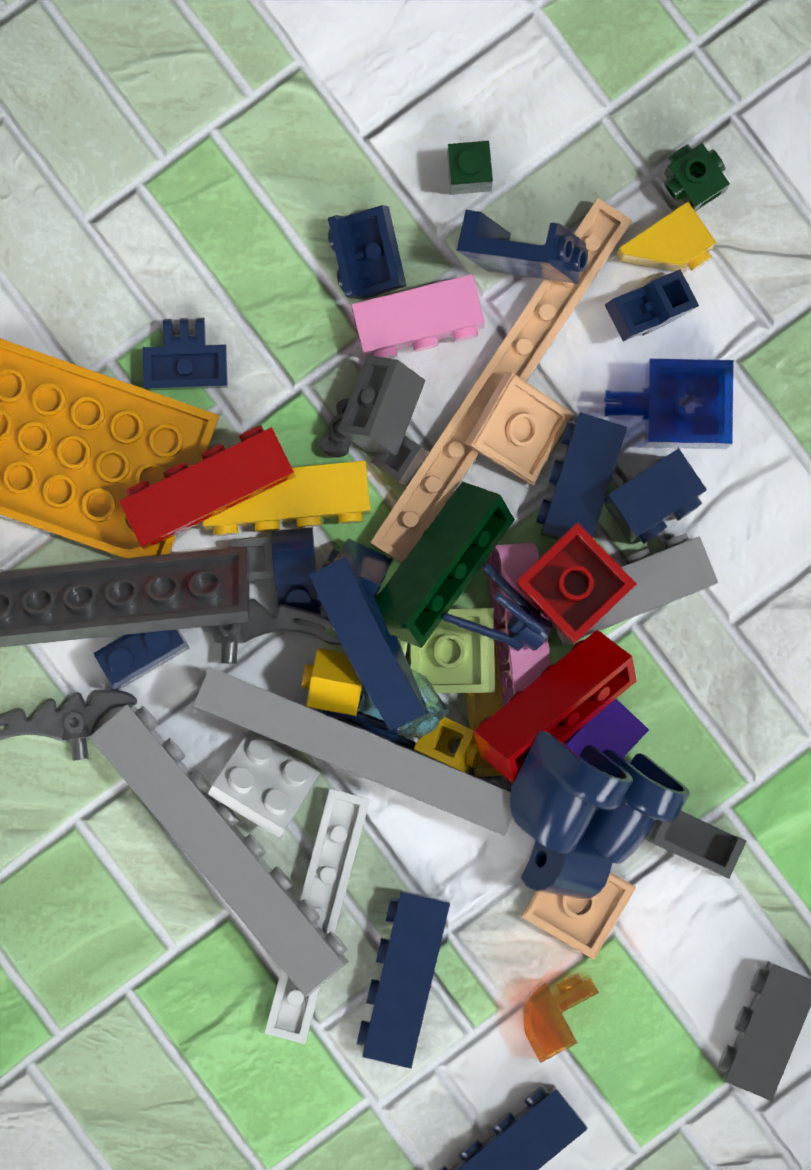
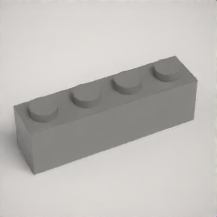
M687 533L665 541L666 550L651 555L647 548L625 557L628 565L621 568L637 585L583 637L591 635L597 629L601 631L719 583L700 536L689 540ZM552 624L560 646L570 643Z

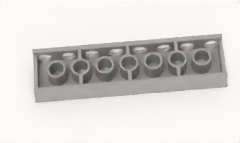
M207 666L205 671L207 674L194 702V707L505 836L513 817L510 807L511 792Z

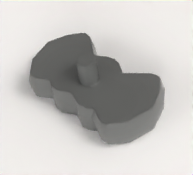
M350 398L338 401L336 404L337 416L330 421L329 432L318 441L321 450L328 457L341 458L347 455L349 445L353 443V441L337 431Z

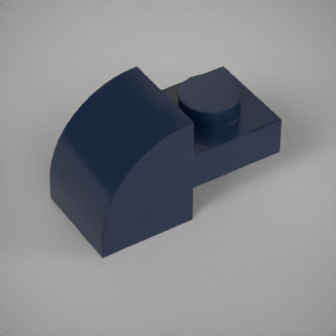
M680 269L654 279L641 288L613 298L604 306L624 342L641 334L642 336L649 334L679 319L697 308L699 304Z
M313 527L271 531L274 580L278 607L281 604H286L321 615L320 601L316 600L318 594L309 574L317 571Z

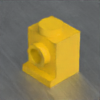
M431 711L414 750L466 774L470 766L476 768L483 759L478 752L474 730ZM461 740L460 745L456 753L454 754L452 751V746L455 741Z

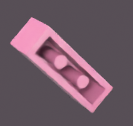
M473 274L351 304L364 358H366V355L392 359L398 356L397 350L413 346L414 352L432 349L438 346L437 340L453 336L454 342L472 339L478 336L477 330L483 329L485 325Z

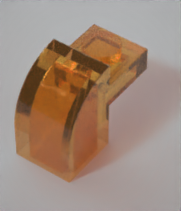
M579 973L565 978L556 984L559 991L551 994L546 982L543 980L527 995L522 1009V1025L540 1063L577 1044L562 1013L599 993L589 975L581 979Z

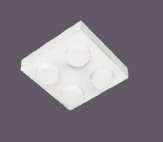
M249 730L213 783L208 795L280 838L315 784L320 772Z

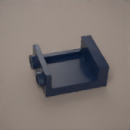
M465 210L457 251L485 270L578 284L580 272L585 270L588 261L586 243L560 223H550L544 245L509 241L511 233L480 211Z

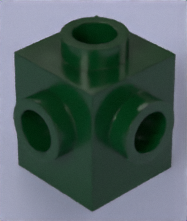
M703 143L693 149L687 144L668 158L671 163L667 166L664 173L667 177L663 181L664 185L676 202L680 199L684 204L689 202L695 212L724 194L730 185L722 173L726 170L722 159L715 150L712 149L708 152ZM690 173L696 174L699 178L693 177Z

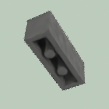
M768 961L765 969L759 967L753 977L750 990L754 991L755 994L749 1008L746 1006L741 1008L734 1025V1029L739 1031L733 1047L730 1045L725 1047L718 1068L723 1070L721 1078L725 1082L772 1101L811 1008V979Z

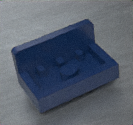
M380 205L346 217L340 215L328 217L330 227L328 230V240L331 248L336 253L339 267L337 270V281L347 298L364 300L407 286L389 206Z

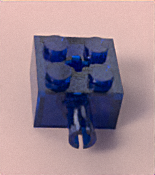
M650 358L645 365V387L642 388V391L605 390L604 403L606 404L604 406V416H641V419L645 420L644 448L728 449L733 444L734 360ZM686 395L690 396L692 403H698V407H695L691 414L686 413L685 407L679 406V403Z

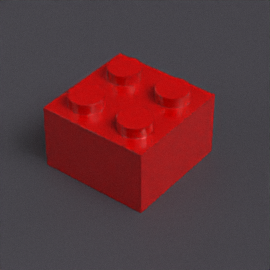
M577 523L529 568L514 585L574 645L630 592L637 583Z

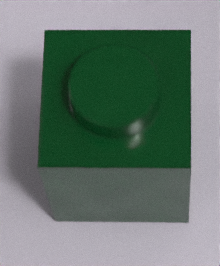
M489 140L448 144L447 161L450 194L492 191L493 176Z

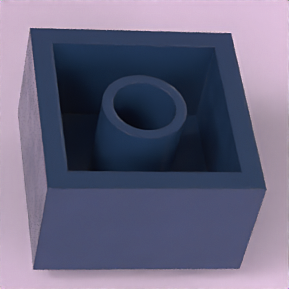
M678 448L610 493L605 498L604 506L629 543L639 538L645 544L668 527L664 522L666 519L674 515L677 521H679L703 503L699 497L707 489Z

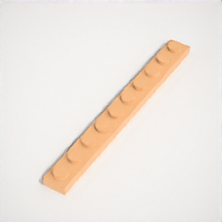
M596 199L574 233L586 243L588 251L587 265L585 270L580 272L578 284L547 279L542 281L370 544L399 563L405 560L422 537L424 531L431 525L445 506L446 501L453 495L480 454L465 444L505 372H512L524 381H528L630 226L632 219L601 199Z

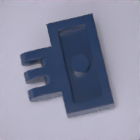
M205 317L196 318V334H189L188 318H180V335H173L172 319H163L164 347H143L144 389L151 391L228 388L226 344L206 345Z

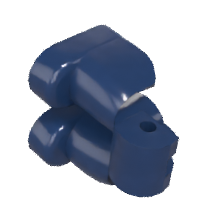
M540 731L517 774L510 795V807L514 821L522 830L536 840L530 860L520 878L527 887L535 891L579 899L594 897L606 885L612 863L621 864L629 858L644 841L656 820L671 822L678 817L690 794L688 788L645 754L637 753L631 763H629L613 750L607 749L601 752L595 746L587 745L583 748L580 756H578L551 733Z

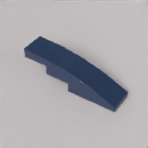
M345 556L309 574L348 659L389 730L393 731L429 714L396 635H390L374 596L367 595L352 557Z

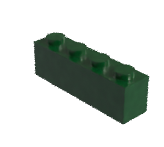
M462 481L453 495L446 501L445 506L431 525L424 531L417 544L405 560L401 562L397 571L375 598L390 635H396L398 639L420 648L425 645L441 623L442 615L448 613L515 520L500 494Z

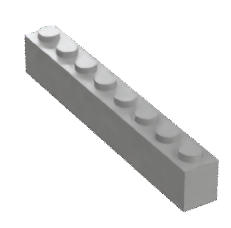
M125 705L89 738L305 997L311 995L349 962L343 955L347 951L346 946L334 932L330 931L326 935L316 923L320 918L319 914L306 899L299 902L289 889L293 886V883L278 866L272 870L262 856L266 854V851L251 834L244 837L235 826L239 819L231 808L222 803L218 805L208 795L212 786L198 770H195L193 773L188 770L181 761L186 757L185 754L171 738L164 741L157 733L155 728L159 723L144 706L137 709L136 706Z

